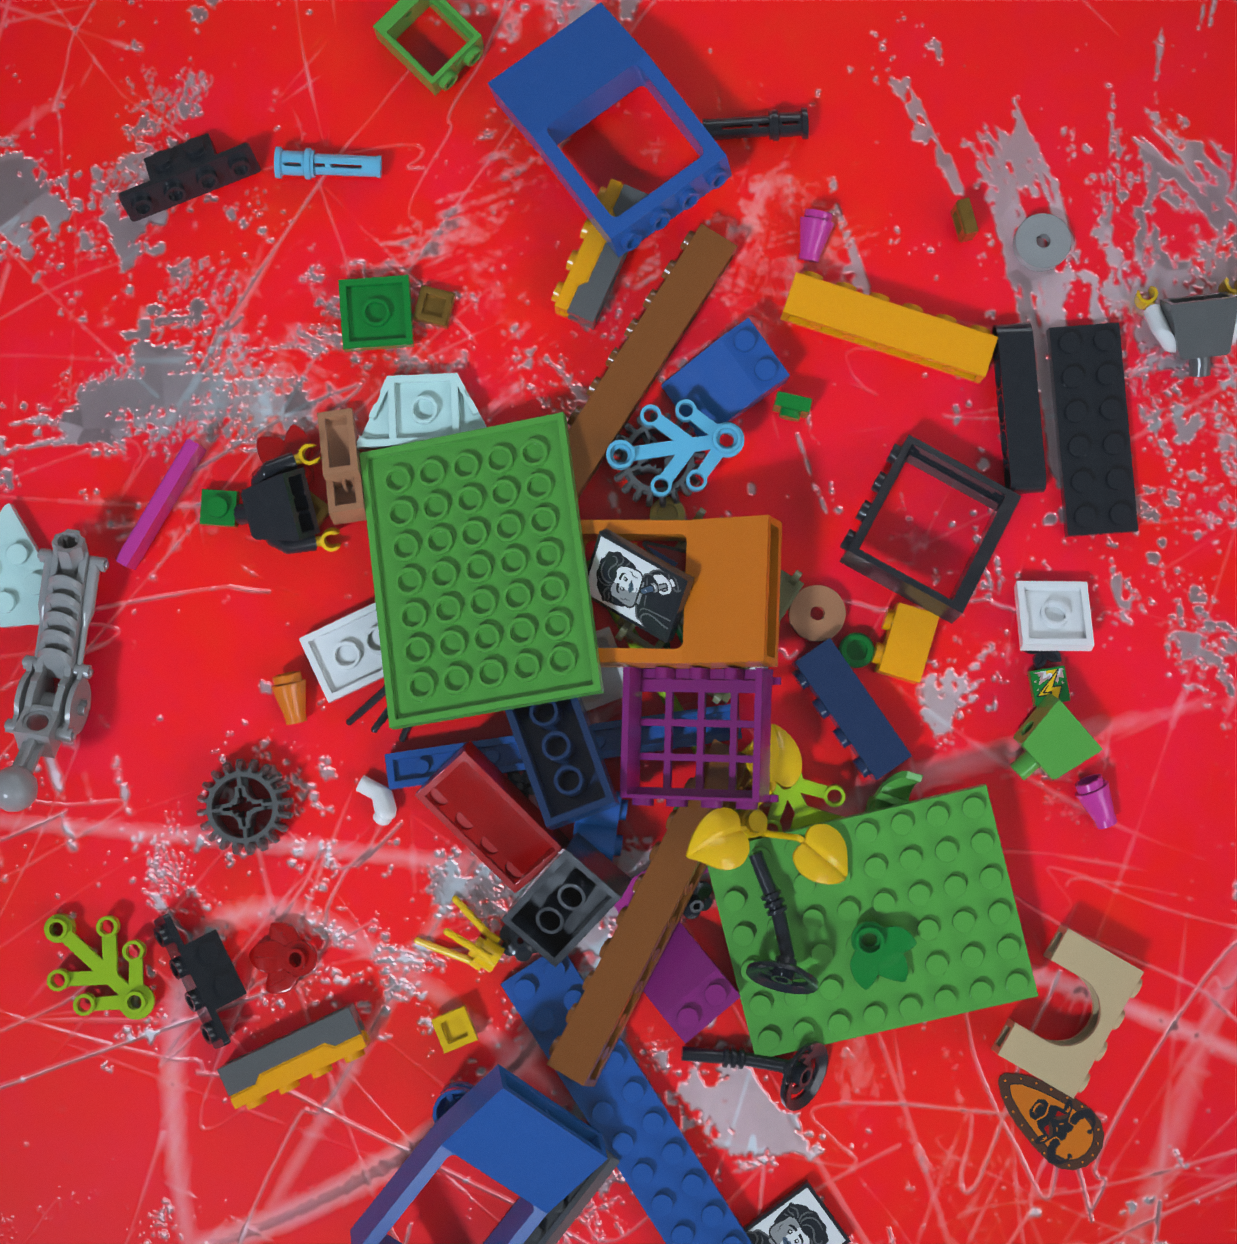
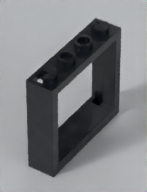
M908 435L901 446L895 443L887 456L886 462L891 465L886 473L879 472L870 490L876 493L871 502L865 499L855 517L860 523L856 531L849 529L840 545V548L845 551L839 562L952 624L963 614L1021 496L915 437ZM905 462L993 509L949 598L859 549Z

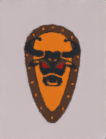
M1009 1073L999 1077L998 1085L1007 1111L1030 1143L1049 1163L1060 1169L1076 1170L1088 1166L1097 1158L1103 1147L1104 1131L1100 1119L1089 1107L1039 1079Z

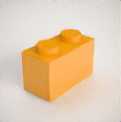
M900 602L894 604L893 609L887 608L881 626L882 629L886 630L883 643L877 642L871 660L872 663L876 664L874 672L913 684L920 683L939 616L930 611Z

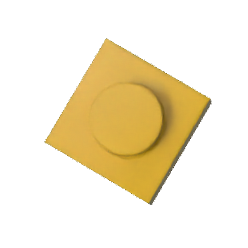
M466 1005L431 1019L444 1054L474 1042L479 1038Z

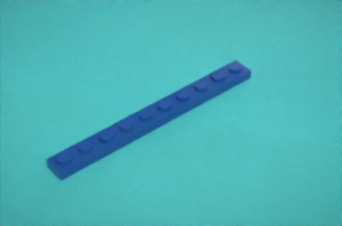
M730 704L706 707V720H730ZM698 709L674 712V719L697 720ZM665 713L643 716L642 719H665ZM622 720L591 724L603 758L621 757ZM641 726V753L664 751L665 726ZM673 726V749L697 746V727ZM706 727L705 744H712L714 739L720 742L730 741V728ZM741 728L738 730V740L742 739ZM514 735L471 741L503 774L526 771ZM467 742L385 754L389 790L423 786Z

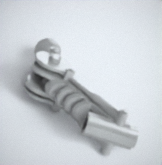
M67 529L62 533L55 534L51 542L53 550L40 548L37 553L39 561L43 562L44 566L38 601L40 621L35 656L26 655L22 660V665L26 672L20 679L16 690L14 715L12 719L8 718L4 723L5 732L14 733L19 749L13 765L0 770V809L7 812H19L32 805L38 793V782L33 773L40 757L55 758L62 741L73 743L76 735L82 731L89 714L91 689L87 679L93 676L94 670L91 665L83 664L88 627L95 611L100 571L106 572L109 562L107 558L89 555L86 539L81 536L80 530ZM54 678L61 679L56 693H54Z

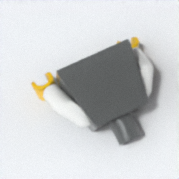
M1226 277L1219 284L1218 293L1160 299V305L1155 304L1158 290L1154 286H1150L1148 289L1149 296L1151 297L1150 300L1143 299L1139 290L1135 294L1134 304L1139 309L1144 310V316L1150 330L1163 349L1180 360L1189 359V376L1191 377L1211 375V357L1229 354L1231 345L1237 341V280L1234 282V289L1229 286V279Z

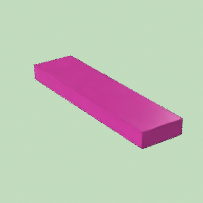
M186 439L115 558L118 563L136 570L207 451L201 445Z

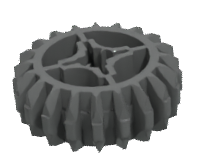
M655 412L650 414V422H653L657 419ZM665 413L664 416L670 420L671 415L669 413ZM639 416L636 419L639 429L636 430L631 424L627 423L625 430L630 437L628 438L621 434H618L616 440H625L634 446L641 438L645 444L658 443L652 434L663 433L655 427L649 428L644 426ZM677 419L675 424L682 428L684 422ZM692 426L685 430L691 436L695 431ZM618 450L614 454V456L621 457L620 460H616L617 462H624L628 457L627 453L623 450ZM695 452L687 462V469L683 476L674 483L673 481L671 492L667 496L672 498L674 504L680 503L678 491H681L686 497L692 494L686 486V477L690 471L698 469L700 464L695 463V461L705 459V452ZM675 455L666 456L668 458L664 460V469ZM652 459L639 460L637 464L614 476L615 482L628 481L622 487L624 494L629 493L633 488L636 490L632 499L635 503L640 500L642 494L646 495V507H651L653 497L657 496L651 492L650 486L641 483L635 476H642L648 473L656 476L660 475L663 472L661 468H656V464L654 467L648 464ZM694 475L690 477L691 485L699 486L700 480ZM660 480L664 487L655 489L658 492H664L668 489V484L666 481ZM667 496L657 497L659 498L660 508L666 507Z
M237 759L235 764L236 771L229 762L224 763L222 768L225 776L221 772L213 770L211 777L216 784L211 782H203L202 787L210 792L209 796L198 795L197 801L206 803V808L196 811L197 816L207 815L209 820L200 824L202 830L211 827L214 829L208 836V840L211 842L217 840L220 836L222 837L219 843V849L226 850L232 842V853L235 855L240 854L243 844L247 855L255 853V843L261 851H266L269 849L266 838L273 843L280 841V837L275 832V829L281 832H287L289 826L281 822V819L293 818L294 813L284 811V805L293 804L294 798L283 799L282 793L289 791L291 787L289 784L278 787L277 783L282 779L283 774L277 772L269 777L272 770V765L265 764L258 771L259 761L257 759H251L248 769L244 759ZM248 777L263 784L271 798L261 799L253 793L252 785L248 783ZM237 779V787H234L235 794L233 799L229 803L219 805L224 789L228 784ZM244 797L247 798L246 802L261 804L260 807H254L252 810L247 811V816H244L245 811L240 812L239 809L230 810V807L239 806V804L244 803ZM272 809V815L266 827L254 835L258 814L263 810ZM220 815L233 816L238 822L239 829L243 830V836L232 832L224 824Z

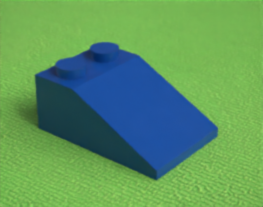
M747 318L712 343L661 384V387L675 407L679 401L689 399L695 403L696 408L715 423L720 424L733 421L787 382L790 374L751 320ZM683 405L679 408L680 414L684 417H688L693 413L689 405ZM691 421L687 422L689 427L692 426L695 429L694 434L697 437L707 435Z

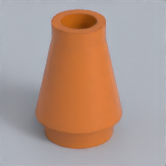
M292 671L273 676L274 685L271 688L285 717L286 725L307 721L306 679H302L301 672Z

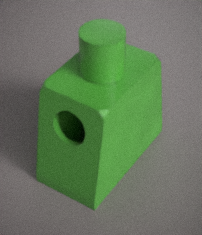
M1049 693L1015 733L1013 738L1025 752L1015 759L1010 766L1022 780H1026L1038 768L1054 780L1093 757L1102 748L1061 700Z

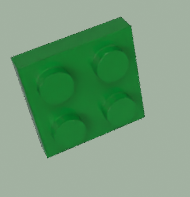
M409 275L338 280L342 343L345 352L414 347Z

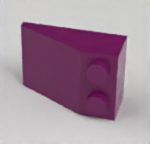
M680 921L643 990L685 1044L741 997L735 986Z

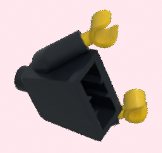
M315 444L303 445L299 453L295 455L290 452L264 462L251 478V486L242 490L241 497L243 503L236 505L234 508L235 520L240 525L249 524L250 532L254 539L266 540L268 545L286 554L316 551L317 547L320 546L327 551L333 552L341 546V543L330 544L326 541L327 535L340 533V530L335 527L327 528L322 536L315 537V534L320 533L308 482L304 467L297 469L298 464L315 465L321 460V457L313 461H308L305 458V451L308 448L317 446Z

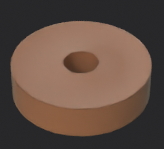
M812 585L799 591L788 609L789 623L794 632L801 638L811 642H822L835 636L841 630L846 617L842 598L833 589L823 585ZM818 607L823 611L821 620H815L811 617L810 612L812 608Z

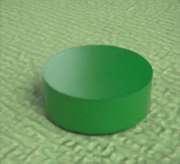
M851 633L840 641L838 650L851 668H861L871 662L874 654V644L865 634Z

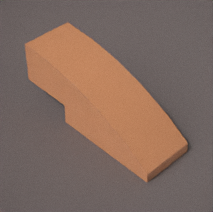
M347 408L317 413L322 470L326 481L328 510L334 525L365 521L366 511L359 456L360 449L357 448L358 437L353 409Z

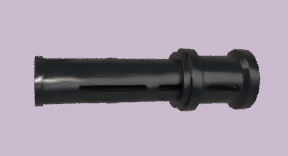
M801 107L800 111L780 113L777 109H772V111H768V115L702 119L703 126L714 140L769 136V140L779 141L780 137L801 136L802 139H808L809 134L807 107ZM748 126H751V128L722 129V128L748 127Z

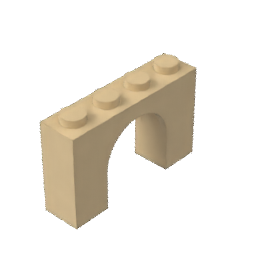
M1060 925L1043 956L1074 973L1085 983L1092 999V1011L1088 1023L1077 1035L1069 1039L1056 1041L1045 1039L1008 1018L991 1050L1074 1099L1077 1092L1081 1093L1086 1088L1090 1080L1088 1072L1094 1061H1099L1105 1054L1108 1047L1106 1040L1112 1029L1116 1030L1121 1025L1125 1017L1123 1009L1129 998H1134L1140 991L1143 980L1140 978L1144 972L1071 929Z

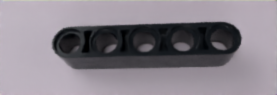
M1030 322L993 325L992 335L998 337L993 352L1005 487L1017 494L1042 493L1046 489V469L1032 325Z

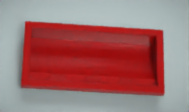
M470 740L442 765L415 794L514 893H517L536 877L569 841V838L559 828L555 830L546 828L541 811Z

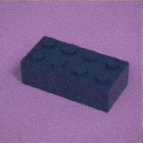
M581 697L505 710L546 828L555 830L620 805Z

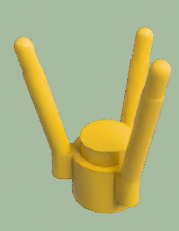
M453 896L452 901L486 938L483 939L479 936L473 943L449 928H445L443 933L469 950L468 955L416 937L414 942L429 950L466 963L478 971L483 968L490 973L505 951V948L498 944L501 938L491 932L458 896Z

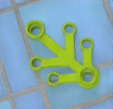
M801 773L796 784L786 788L776 784L773 794L779 795V802L771 803L767 820L768 824L773 823L777 825V832H782L780 819L787 800L795 812L790 829L844 817L807 806L801 793L823 798L830 807H839L845 801V792L837 784L828 786L804 779ZM831 790H838L841 793V798L838 801L832 802L828 799L827 795Z
M60 913L47 919L44 925V933L47 939L54 943L62 942L91 969V971L56 969L49 973L47 985L53 991H62L69 986L108 985L118 995L95 997L92 993H83L74 999V1011L78 1015L86 1016L99 1010H121L127 1018L134 1020L142 1019L148 1016L155 1006V995L151 988L144 984L143 957L146 955V945L141 940L134 939L127 942L122 948L123 957L129 961L128 983L118 973L117 933L120 931L121 924L119 919L113 915L100 918L96 924V931L102 937V957L75 933L76 922L72 916ZM106 920H110L114 925L111 933H107L103 929V923ZM56 922L63 926V933L61 935H56L53 932V925ZM132 944L137 945L140 949L138 957H133L129 953V947ZM57 973L64 976L65 982L63 986H58L54 981ZM133 995L140 997L142 1002L140 1008H135L131 1005L130 1000ZM82 998H87L90 1001L91 1007L89 1010L81 1008L80 1001Z

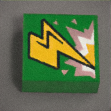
M1065 666L1027 672L1033 706H1038L1049 693L1060 699L1061 702L1071 701Z

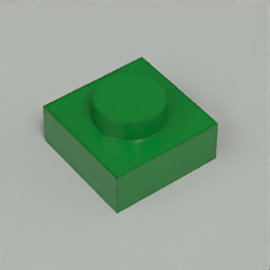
M778 391L772 411L779 412V417L782 419L799 421L800 417L807 418L812 399Z
M202 489L200 525L237 528L238 523L234 517V508L239 504L240 493L238 491Z

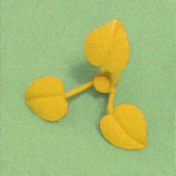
M771 724L769 795L775 791L776 784L786 788L795 785L802 771V758L797 744L784 729L776 724ZM753 740L749 744L746 755L753 756ZM746 763L747 769L753 777V763ZM758 802V809H747L738 813L731 808L725 807L710 811L695 828L686 852L688 859L702 862L715 869L732 870L745 862L750 850L748 839L761 836L799 842L800 845L794 850L792 859L797 870L805 878L816 883L833 885L845 881L848 875L847 847L844 838L838 830L827 824H816L807 829L805 837L799 834L769 831L767 829V817L759 810V806L763 802Z

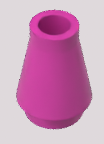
M805 209L804 217H800V253L798 259L819 263L820 255L834 226V223L831 222L833 214L816 209Z
M1092 774L1075 783L1077 790L1075 796L1094 820L1098 829L1109 828L1118 822L1114 812L1108 780H1104L1101 774Z

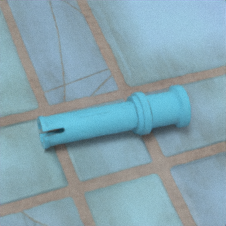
M276 146L274 152L275 178L282 179L283 175L304 176L306 180H311L316 175L381 178L382 156L319 154L312 150V148H305L304 151H290ZM333 164L361 165L362 167H358V166H334Z

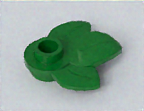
M864 921L858 924L851 934V944L855 952L850 960L851 973L856 982L865 990L873 985L878 974L893 981L905 982L908 975V964L903 953L911 950L917 944L911 933L900 926L883 928L874 921ZM866 933H872L876 936L873 944L868 945L862 941Z

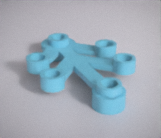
M683 399L677 403L675 408L677 419L681 422L691 421L707 434L706 436L692 437L663 416L657 406L649 404L644 406L640 412L641 423L649 428L655 427L672 441L632 446L628 441L616 440L608 446L606 458L612 468L625 470L634 461L675 455L663 472L652 479L650 485L651 492L655 496L665 497L671 492L673 481L693 454L710 450L698 469L690 471L686 477L687 488L692 492H700L706 487L708 476L722 458L734 457L742 450L745 438L741 428L731 422L717 424L700 412L693 401ZM683 405H689L693 413L688 417H684L680 414L679 408ZM648 410H653L657 413L658 417L655 421L648 422L644 418V413ZM722 435H730L733 439V444L728 447L723 446L720 443V437ZM616 451H625L628 455L627 459L624 462H617L614 459ZM700 475L703 478V484L699 487L692 486L690 477ZM658 480L666 481L668 489L664 492H658L654 487L655 482Z

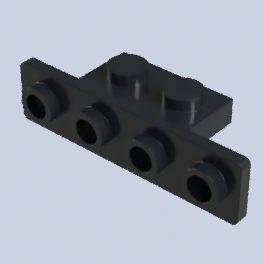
M207 133L144 158L150 181L120 192L118 196L131 221L136 222L259 173L261 169L249 143H243L217 154L213 141Z
M170 914L162 915L154 920L156 926L153 929L155 938L161 947H166L170 955V969L176 979H181L187 991L185 993V1000L193 1012L197 1011L202 1022L200 1030L205 1041L209 1045L212 1044L215 1049L221 1048L231 1043L216 1009L247 994L216 929L184 945Z

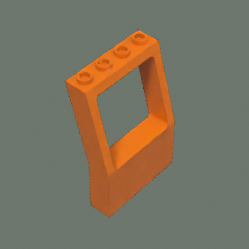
M770 515L693 520H581L584 549L588 542L597 541L599 531L606 528L628 541H687L685 573L694 577L684 607L683 642L679 648H598L601 667H667L677 669H689L692 667L706 669L778 667L782 522Z

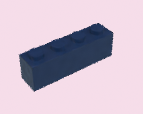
M828 638L792 663L796 669L792 672L794 679L803 690L808 687L816 699L812 701L813 706L823 719L827 717L831 719L836 727L832 731L833 735L844 749L848 746L857 757L852 761L864 778L869 775L872 780H878L912 756L831 638Z

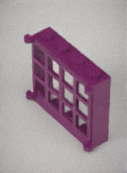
M623 666L620 798H632V805L654 806V799H666V806L688 807V800H701V808H722L723 801L736 802V809H758V802H779V795H769L772 685H781V677H773V670L767 668L706 669L692 667L689 669L655 667V669ZM642 692H666L665 719H642ZM674 692L698 693L697 720L674 719ZM707 693H731L730 720H706ZM739 693H755L754 721L739 720ZM641 726H665L664 753H641ZM673 726L697 727L696 754L673 753ZM706 727L730 728L729 755L705 754ZM739 728H754L753 756L738 755ZM640 760H664L663 788L640 787ZM672 761H696V789L672 788ZM705 762H729L728 790L704 789ZM738 763H753L752 790H737Z

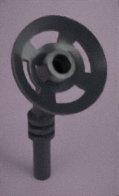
M762 851L750 854L748 857L763 893L760 898L762 901H766L763 905L765 909H769L766 912L767 916H772L780 955L776 956L775 961L764 960L750 963L747 966L746 974L754 982L772 990L790 994L814 993L818 990V980L806 970L796 966L797 960L794 959L795 955L785 912L788 907L786 904H782L785 899L779 896L782 894L781 889H776ZM800 978L806 980L805 982H793V980Z
M816 1041L805 1044L789 1060L773 1056L756 1055L753 1052L745 1051L744 1047H740L737 1051V1048L733 1046L731 1050H729L728 1046H724L723 1049L682 1046L681 1061L722 1064L723 1068H727L728 1064L730 1068H735L737 1065L738 1069L748 1066L782 1073L783 1079L780 1090L782 1104L789 1110L797 1111L805 1107L820 1089L827 1071L828 1052L823 1044ZM815 1058V1067L813 1071L811 1067V1060ZM804 1089L798 1096L791 1098V1094H797Z

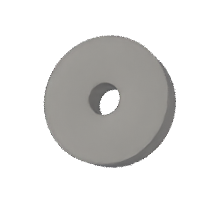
M1047 213L1035 214L1025 219L1016 230L1013 238V250L1018 261L1026 268L1038 272L1049 271L1057 267L1067 257L1071 248V234L1066 224L1060 218ZM1037 238H1044L1047 241V247H1040L1037 244Z

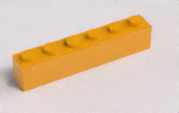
M803 271V274L795 273L780 320L976 383H980L986 377L998 339L997 336L990 334L989 329L979 325L966 327L957 324L955 318L945 314H937L935 317L923 313V308L914 304L904 303L903 306L889 302L890 298L880 293L871 292L869 295L857 292V288L849 283L837 282L835 285L823 281V277L815 272Z

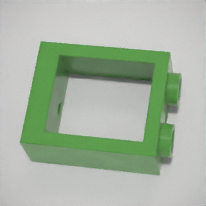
M399 0L373 25L377 39L435 96L442 89L444 91L450 89L458 79L457 74L465 66H473L483 54L484 44L482 35L446 0ZM429 7L466 42L434 76L396 40Z

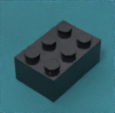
M577 832L514 900L501 921L556 967L622 898L632 879Z

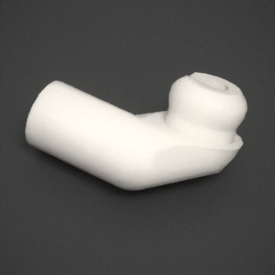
M363 775L356 791L372 799L375 811L373 819L377 824L382 826L390 824L397 812L393 792L388 787Z

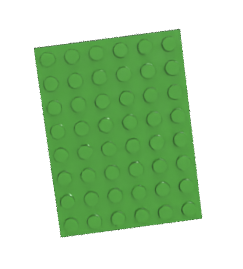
M563 412L359 453L389 728L396 730L604 693L567 418Z
M986 784L816 823L827 824L838 830L844 838L847 847L848 875L845 881L833 885L813 882L805 878L797 870L792 855L796 847L800 845L799 842L770 837L748 839L750 843L748 856L762 851L776 889H781L782 894L779 896L785 899L782 904H786L788 907L785 912L795 955L794 959L797 960L796 966L809 972L819 982L818 990L811 994H790L772 990L754 982L747 976L746 969L750 963L764 960L775 961L776 956L780 955L772 916H767L766 912L769 909L764 908L763 904L766 901H762L760 898L763 893L748 856L741 866L732 870H719L707 865L738 991L741 995L740 999L753 1051L756 1055L777 1056L798 1051L805 1044L812 1041L825 1045L1038 996ZM811 824L782 832L799 834L805 837L807 829L812 825L816 824ZM864 921H874L883 928L900 926L911 933L917 944L911 950L903 953L908 964V975L905 982L893 981L879 974L873 985L867 990L863 989L856 982L851 973L850 960L855 952L851 944V934L858 924ZM866 933L862 938V941L868 945L873 944L876 940V936L872 933ZM803 978L793 980V982H805V981H806V980H804Z

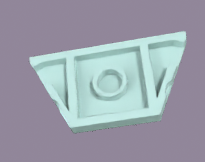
M458 373L387 376L380 390V396L369 414L366 427L357 440V448H387L486 428L487 426Z
M10 503L4 505L0 511V627L39 625L40 621L38 601L44 563L39 561L37 557L39 548L16 508Z

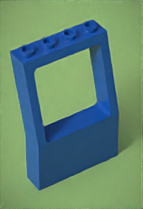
M601 2L488 82L497 105L540 154L618 258L627 251L634 250L642 240L653 232L663 229L671 219L682 211L692 208L700 198L713 189L721 187L732 176L728 158L724 151L650 56ZM644 86L700 158L624 213L614 217L608 213L557 145L634 89Z
M497 1064L434 1124L350 1229L351 1244H402L387 1233L444 1161L451 1155L460 1157L520 1196L483 1244H524L543 1218L608 1159L602 1134Z

